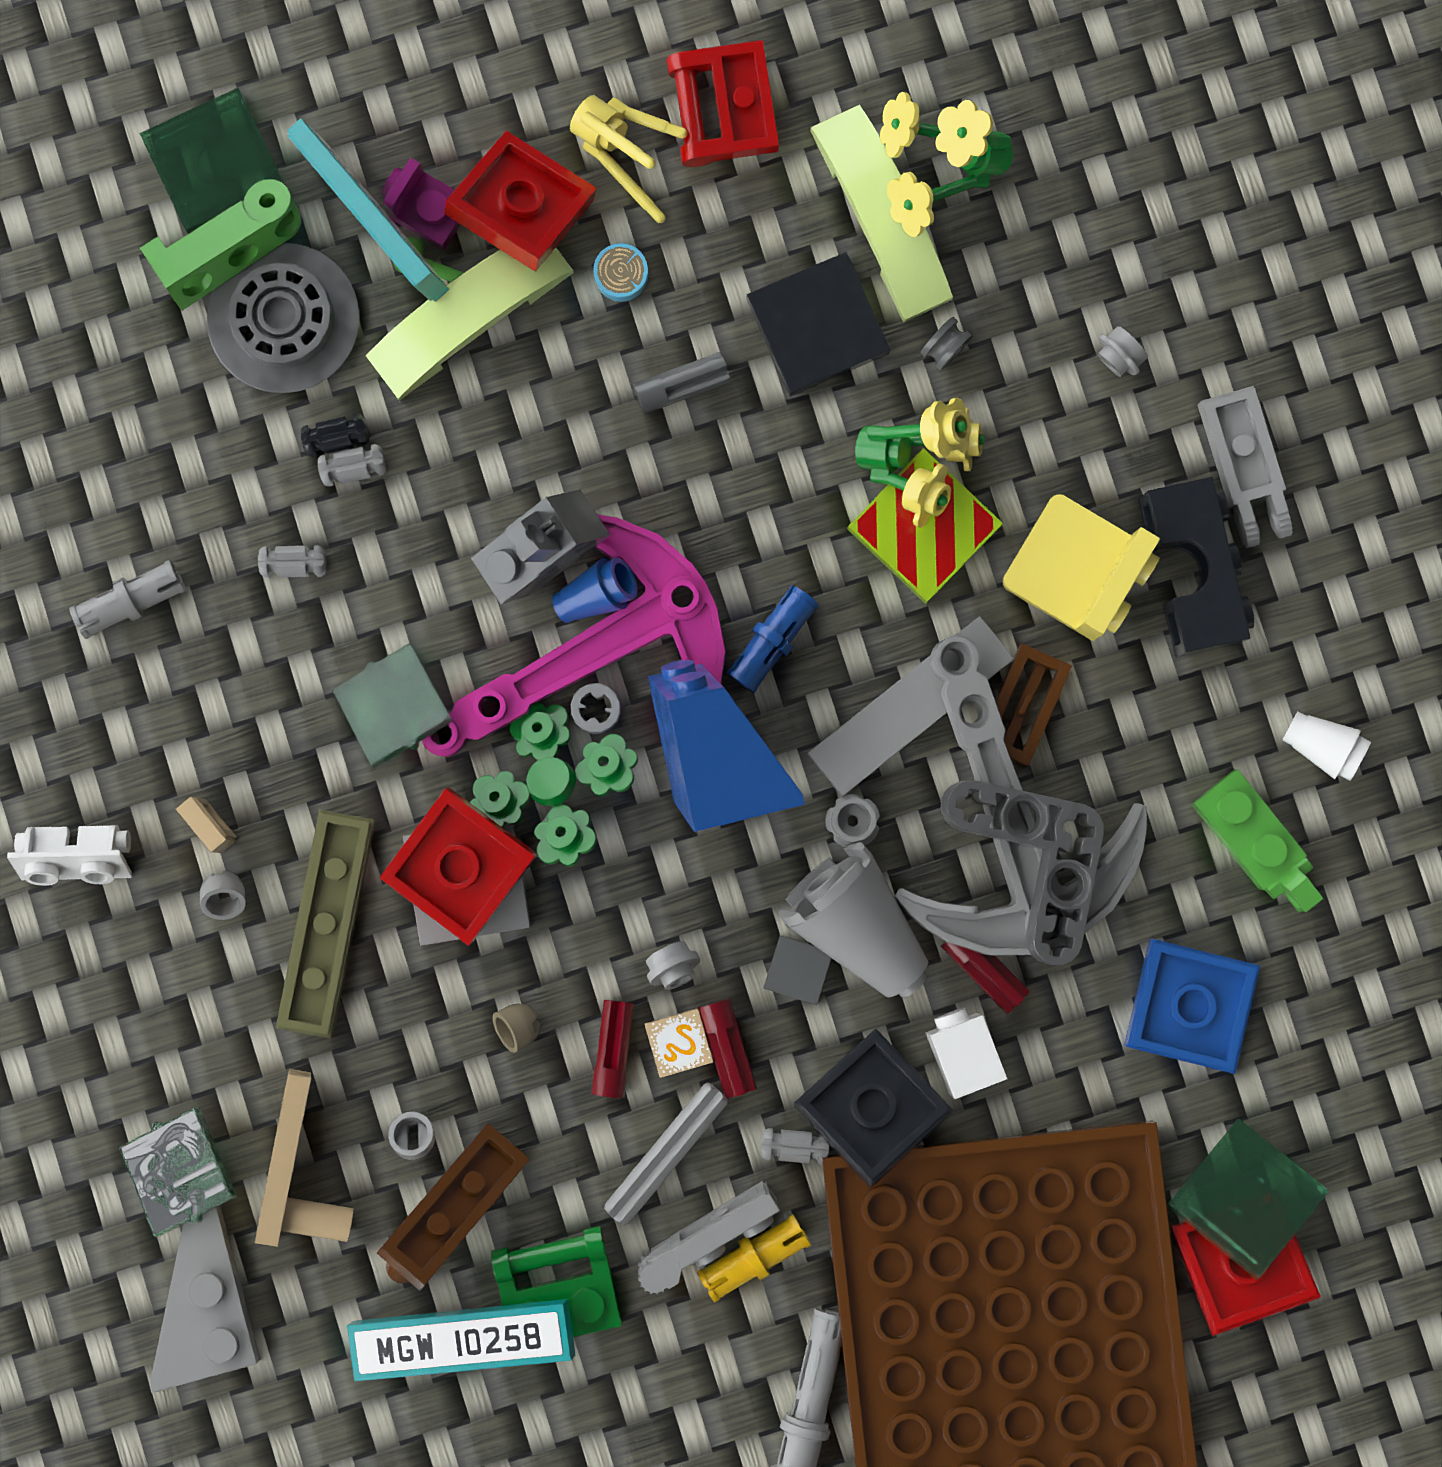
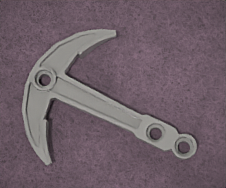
M953 636L940 641L931 652L930 664L936 676L944 681L941 696L958 745L967 753L975 781L1023 791L1003 741L1005 728L988 679L976 671L979 663L977 648L970 640L961 636ZM947 650L956 652L960 658L959 667L955 671L949 670L943 663V656ZM967 702L974 704L978 710V717L973 723L966 722L961 714L962 707ZM995 795L996 805H983L986 815L994 816L1001 796ZM1020 801L1011 807L1008 813V821L1011 828L1020 834L1028 833L1035 825L1028 803ZM1134 803L1122 825L1100 850L1085 933L1114 910L1137 872L1147 830V806ZM994 818L989 825L992 829H995ZM993 838L1011 896V902L1007 906L978 911L977 906L939 903L917 896L902 888L894 896L909 916L925 930L945 942L985 955H1031L1026 945V931L1043 849ZM1054 874L1051 880L1053 894L1063 901L1071 899L1078 890L1077 877L1061 886ZM1047 905L1046 913L1057 915L1053 932H1043L1042 943L1050 945V950H1054L1055 947H1062L1066 943V937L1058 934L1060 917L1072 919L1073 910L1055 909Z

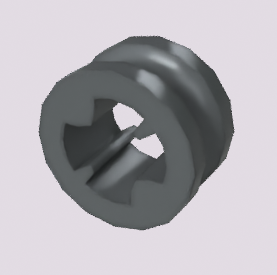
M954 317L947 320L920 351L924 358L931 356L936 360L935 368L939 372L953 361L973 337L969 330L966 332L958 330V320Z

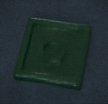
M235 88L139 133L179 219L188 234L238 202L244 201L248 189L255 183L274 179L284 184L239 88Z
M1238 1118L1167 1206L1258 1280L1327 1195L1329 1190Z

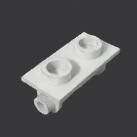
M118 825L79 826L77 845H69L70 830L68 827H27L25 833H16L14 840L15 852L7 854L9 862L20 879L35 885H53L58 880L82 879L91 884L111 883L114 878H132V871L122 853H129L130 832L128 830L120 831Z

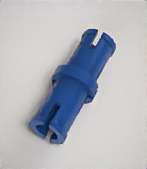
M790 585L788 591L765 622H758L753 628L754 637L731 668L727 670L726 674L754 694L781 655L787 657L793 649L790 643L812 613L819 607V604L798 587Z

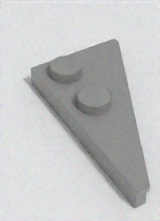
M212 1170L193 1178L190 1192L196 1188L204 1192L215 1186ZM196 1191V1194H202L201 1191ZM218 1193L204 1199L202 1211H200V1205H197V1213L192 1215V1205L186 1209V1214L189 1217L184 1219L149 1384L151 1393L255 1365L261 1360ZM197 1195L195 1198H203V1195ZM195 1199L197 1203L202 1201V1199Z

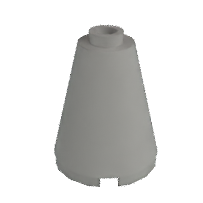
M861 842L850 844L843 848L848 854V858L836 865L829 857L805 876L785 899L792 907L791 910L780 909L778 915L787 927L885 997L889 998L899 994L901 998H905L914 993L925 982L927 976L924 971L928 965V960L872 853Z

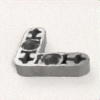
M960 781L951 785L944 792L941 799V813L944 820L952 828L962 832L1043 849L1026 931V945L1029 953L1037 961L1044 964L1064 965L1071 962L1079 954L1085 933L1104 835V824L1100 815L1093 808L1085 804L981 781ZM970 790L973 792L974 802L993 806L996 805L995 795L1001 796L994 816L971 814L968 821L963 820L964 811L956 808L957 798L967 797ZM1020 801L1028 803L1036 814L1034 827L1025 834L1015 832L1008 821V813L1011 807ZM1078 814L1080 815L1079 824L1087 827L1086 837L1076 838L1072 854H1083V862L1065 859L1057 860V851L1070 852L1072 835L1063 831L1064 823L1074 821ZM993 818H994L995 829H992V828L989 827V825H990V823L992 822ZM1062 868L1071 870L1078 879L1076 894L1066 901L1058 899L1051 889L1053 875ZM1047 905L1055 909L1073 910L1072 919L1068 917H1060L1058 934L1066 937V943L1064 947H1055L1052 955H1049L1050 945L1042 943L1043 932H1053L1057 915L1045 914Z

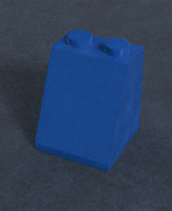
M693 660L675 661L662 666V673L648 676L673 801L694 832L805 805L800 789L726 689L703 664L695 665Z

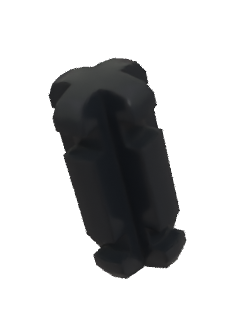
M353 414V420H347L344 416L318 422L314 429H310L308 425L303 426L300 429V437L305 453L308 456L314 457L316 456V451L319 450L327 454L353 448V443L358 441L361 445H366L369 442V432L364 417L361 414Z

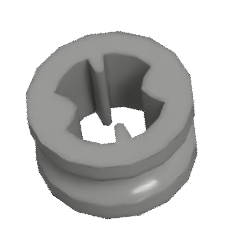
M600 683L588 684L581 687L574 694L571 702V715L575 723L583 731L591 734H603L610 731L618 723L621 715V705L616 693L608 686ZM593 695L597 700H601L604 697L610 700L612 708H605L606 713L610 714L606 721L599 723L595 718L587 721L582 718L580 710L587 709L582 704L586 697Z

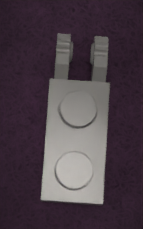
M1254 386L1200 401L1197 406L1228 506L1233 508L1236 528L1245 548H1250L1260 543V531L1250 503L1266 498V510L1275 535L1278 538L1291 536L1293 533L1292 522L1283 494L1286 487Z
M761 1181L651 1248L650 1253L645 1252V1255L641 1256V1261L638 1262V1275H640L638 1281L641 1282L640 1287H643L645 1292L649 1291L650 1294L656 1293L658 1295L659 1292L664 1293L665 1288L670 1289L679 1283L681 1271L694 1262L697 1267L704 1266L722 1255L726 1250L724 1244L742 1233L746 1238H749L769 1227L774 1221L772 1215L780 1210L777 1199L767 1182Z

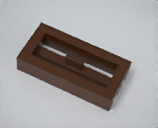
M1022 643L1017 649L995 702L1002 718L1027 659L1035 662L1003 738L1010 759L1016 761L1017 764L1028 767L1073 665ZM1046 668L1055 671L1053 679L1023 748L1018 750L1012 747Z

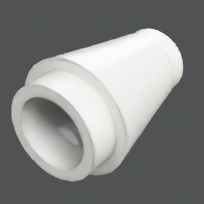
M1298 711L1282 740L1292 745L1295 750L1332 778L1336 779L1339 775L1349 781L1353 778L1371 744V741L1359 736L1361 730L1310 715L1306 716Z

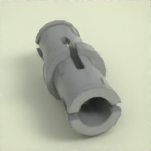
M169 559L164 564L129 581L122 577L113 582L112 589L83 603L71 606L69 610L76 627L82 626V629H80L81 635L88 639L93 634L126 618L135 621L143 617V610L179 593L186 592V587L179 571L174 572L176 569L174 563Z

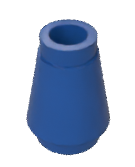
M601 558L560 591L553 594V607L558 617L565 623L623 610L628 607L629 601L636 597L637 583L631 569L622 559L614 558L609 560Z

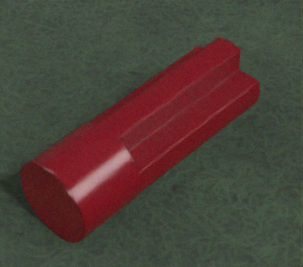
M945 941L941 944L940 947L1006 1014H1009L1015 1007L1021 1004L1030 993L1025 985L995 955H985Z
M730 998L698 1007L725 1097H737L757 1090Z
M604 1000L597 1060L596 1066H594L592 1095L624 1098L634 1003Z

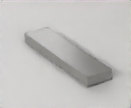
M980 616L955 635L967 638L975 645L979 654V663L976 671L987 677V679H990L1014 659ZM947 650L943 656V663L946 668L955 671L959 667L960 658L956 652ZM930 656L808 753V756L841 796L845 795L947 713L941 696L944 681L933 672Z

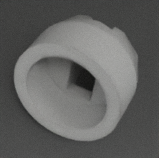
M223 871V874L216 875L212 873L207 876L200 889V907L202 912L208 917L218 920L231 919L243 912L246 899L245 888L240 878L229 871ZM220 893H229L230 897L221 899Z
M406 1112L393 1120L389 1127L388 1139L397 1155L404 1159L416 1160L425 1157L430 1152L435 1142V1132L426 1116L418 1112ZM418 1125L419 1148L410 1150L408 1126Z

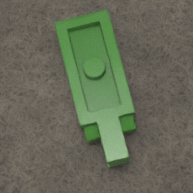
M1238 769L1231 771L1191 803L1193 808L1259 890H1265L1272 899H1276L1283 893L1299 913L1301 911L1306 913L1323 899L1308 877L1305 876L1313 869L1311 863L1305 858L1307 854Z

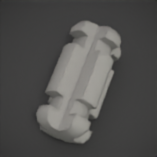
M374 444L371 445V450L365 451L363 447L333 453V458L330 459L322 455L318 458V470L324 485L333 486V481L339 480L343 484L371 478L370 473L373 472L378 473L379 476L386 473V461L381 447Z
M315 545L314 550H309L306 546H276L275 551H271L268 546H265L259 550L258 568L260 574L266 578H271L272 573H276V576L309 577L310 572H314L317 577H321L326 573L327 557L325 549L319 545Z
M768 1128L763 1132L761 1153L762 1157L766 1160H771V1156H779V1161L810 1163V1159L817 1160L818 1164L822 1165V1158H827L829 1155V1144L821 1135L819 1137H812V1132L781 1129V1134L773 1133V1129Z

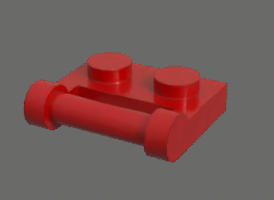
M763 40L682 51L667 57L668 75L671 78H675L682 128L687 130L684 145L680 147L683 166L700 167L708 165L713 161L776 153L779 151ZM712 71L722 138L706 140L696 75L700 72Z

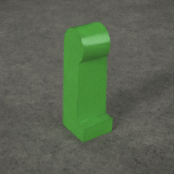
M274 179L262 180L248 189L244 201L238 202L166 248L160 238L156 237L140 247V250L181 311H183L292 238L298 232L302 215L289 189L282 182Z

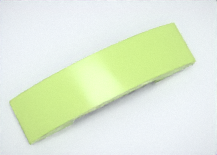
M858 105L811 127L810 131L833 179L838 178L881 267L880 276L903 323L951 301L953 295L926 227H924L922 234L911 237L904 231L902 222H895L891 216L890 209L892 203L887 195V185L891 180L900 178L901 175L893 159L887 155L885 145L880 141L879 134L861 106Z
M557 248L552 251L536 272L502 250H498L449 283L447 287L450 290L435 302L428 299L391 330L366 357L400 401L443 369L441 363L524 302L528 301L531 305L573 274V269Z

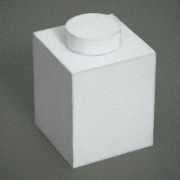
M960 1008L935 1018L934 1021L937 1028L925 1032L948 1093L952 1098H960L1007 1079L983 1015L975 1013L968 1016L966 1008Z

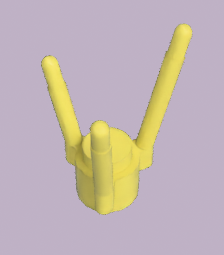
M595 95L587 97L575 111L571 120L570 131L584 140L583 150L598 159L656 222L663 223L666 219L664 213L606 150L611 152L619 148L646 168L653 169L656 161L625 138L628 125L623 119L625 118L681 139L687 136V130L666 120L628 107L615 97L608 103H605Z

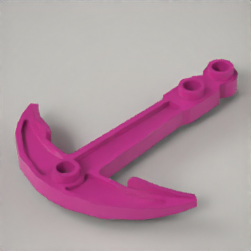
M598 515L610 536L595 548L611 559L620 558L624 560L645 586L643 595L627 604L628 607L626 609L612 613L514 675L503 674L457 700L451 713L439 712L428 717L421 728V740L424 747L430 753L437 756H454L465 747L468 739L483 740L527 715L532 705L664 636L671 635L674 637L682 660H693L695 665L703 664L721 684L726 651L718 608L707 584L694 565L660 535L617 517ZM685 587L693 592L694 597L689 606L681 608L673 603L672 598L677 589ZM494 696L500 702V710L497 715L486 717L481 711V704L485 698ZM447 724L452 730V737L448 743L439 745L433 738V731L438 725Z

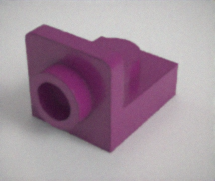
M413 158L408 160L403 170L399 167L393 170L382 190V196L385 197L383 206L390 219L444 251L461 225L444 214L446 200L453 193L454 189L424 172L421 163Z

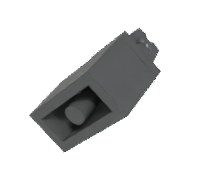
M581 489L545 497L506 527L504 533L476 553L471 559L500 604H504L532 595L608 538L610 534Z

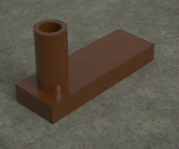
M487 1123L378 1250L377 1254L386 1261L388 1276L397 1283L404 1284L410 1282L420 1291L530 1159Z

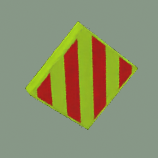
M923 448L898 475L909 479L917 469L924 468L933 472L935 466L940 463ZM947 472L945 477V484L951 487L948 505L939 516L931 515L922 528L913 524L915 513L903 508V491L891 485H887L847 527V530L925 604L1003 524L949 472Z

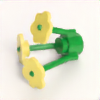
M901 92L896 100H890L885 105L883 110L884 126L880 132V141L886 144V153L889 157L898 158L904 147H909L912 144L916 135L936 138L937 149L947 153L950 164L961 167L968 173V177L932 190L925 182H917V178L912 172L903 173L900 178L893 179L888 183L887 195L892 203L890 209L891 216L895 222H902L904 231L911 237L922 234L924 227L930 226L934 222L933 202L971 188H987L990 184V176L1002 175L1012 163L1013 146L1011 137L1000 131H992L993 118L988 112L977 110V105L973 101L964 100L959 104L958 108L947 107L943 109L938 117V126L919 122L918 104L911 102V97L908 93Z

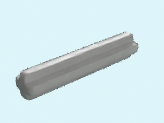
M705 1083L606 1202L604 1209L615 1221L622 1225L629 1224L727 1105L728 1099L723 1092L711 1083Z

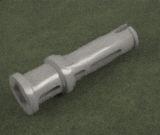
M814 1308L810 1336L804 1355L792 1411L786 1413L785 1417L781 1420L780 1428L784 1430V1436L778 1462L775 1465H771V1467H817L822 1441L829 1439L831 1431L828 1429L829 1423L825 1422L842 1346L838 1312L830 1310L824 1312L823 1309Z

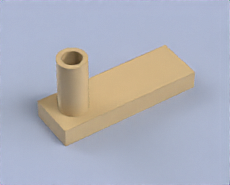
M289 1069L256 1231L255 1243L278 1247L281 1231L344 1242L348 1241L354 1208L287 1197L311 1081V1072Z

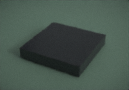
M847 252L746 295L747 302L789 397L890 353L888 343Z
M876 1028L794 1102V1107L870 1189L953 1112V1109Z

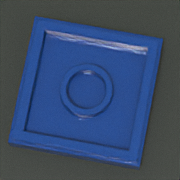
M1149 938L1124 1046L1235 1074L1260 965Z

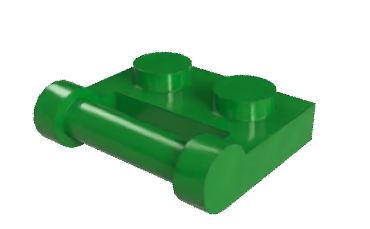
M601 1226L584 1229V1235L516 1251L510 1252L508 1247L491 1250V1262L502 1306L568 1299L573 1337L622 1326V1318ZM589 1257L592 1272L518 1288L515 1276L517 1273Z

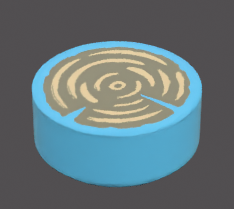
M624 243L613 244L603 249L594 263V278L599 291L605 297L619 302L629 301L639 296L648 282V265L644 255L634 246Z

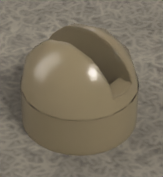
M516 1003L508 1005L493 1014V1024L497 1035L504 1046L513 1053L530 1045L537 1038L541 1029L540 1022L536 1020V1011L528 1004Z

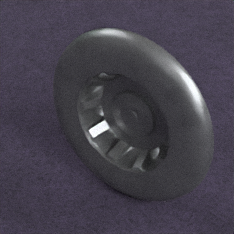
M292 243L281 244L214 289L211 293L207 310L208 335L215 354L224 367L243 383L259 390L274 393L302 391L318 385L329 378L341 367L350 354L359 326V308L356 294L351 282L342 269L323 253L307 246ZM293 278L301 280L299 284L290 282ZM317 291L319 298L310 300L307 293ZM243 309H246V317L242 318ZM315 312L323 313L321 324L314 322ZM251 329L254 337L247 342L245 334ZM310 332L316 335L308 345H305L303 340ZM264 344L273 347L271 355L262 352ZM297 347V352L284 355L285 348Z

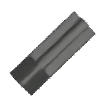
M718 352L633 383L645 415L731 383V378L727 371L725 360L721 353Z

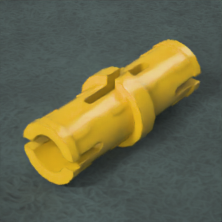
M792 1214L788 1219L753 1240L745 1237L738 1241L739 1248L704 1269H699L697 1274L703 1286L708 1288V1294L715 1303L720 1300L719 1298L756 1276L760 1281L770 1275L768 1269L803 1248H808L811 1246V1243L804 1230L801 1229L795 1215Z

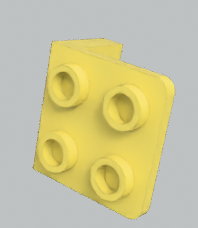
M1060 494L1055 495L1047 503L1004 575L1003 586L1009 592L1094 641L1102 636L1106 629L1115 633L1124 621L1132 606L1124 601L1134 582L1143 586L1156 567L1160 557L1152 552L1160 538L1142 527L1130 535L1068 497Z

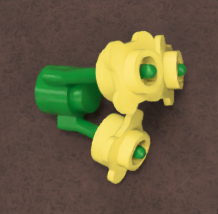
M952 398L949 404L946 405L942 401L933 402L931 407H928L923 412L920 424L889 427L864 426L857 437L855 457L860 469L871 470L870 481L872 483L888 484L903 491V508L915 513L913 524L922 528L931 515L939 516L945 510L950 500L951 487L945 484L948 468L941 463L935 466L933 472L919 468L909 479L894 474L898 468H905L908 465L912 446H926L928 450L935 452L939 458H946L947 462H963L964 471H971L972 456H981L982 445L986 442V438L983 435L981 423H974L971 420L970 410L965 407L964 402L960 398Z

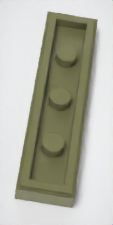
M319 809L276 1023L277 1029L333 1038L376 820Z

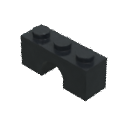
M1213 476L1148 490L1138 501L1145 530L1160 538L1153 552L1169 548L1183 550L1196 561L1200 573L1199 583L1193 594L1173 598L1163 605L1175 658L1238 645L1251 639L1249 629L1254 628V614L1248 597H1241L1236 576L1241 575L1242 572L1241 558L1236 544H1228L1223 522H1228L1229 508L1223 490L1215 489Z

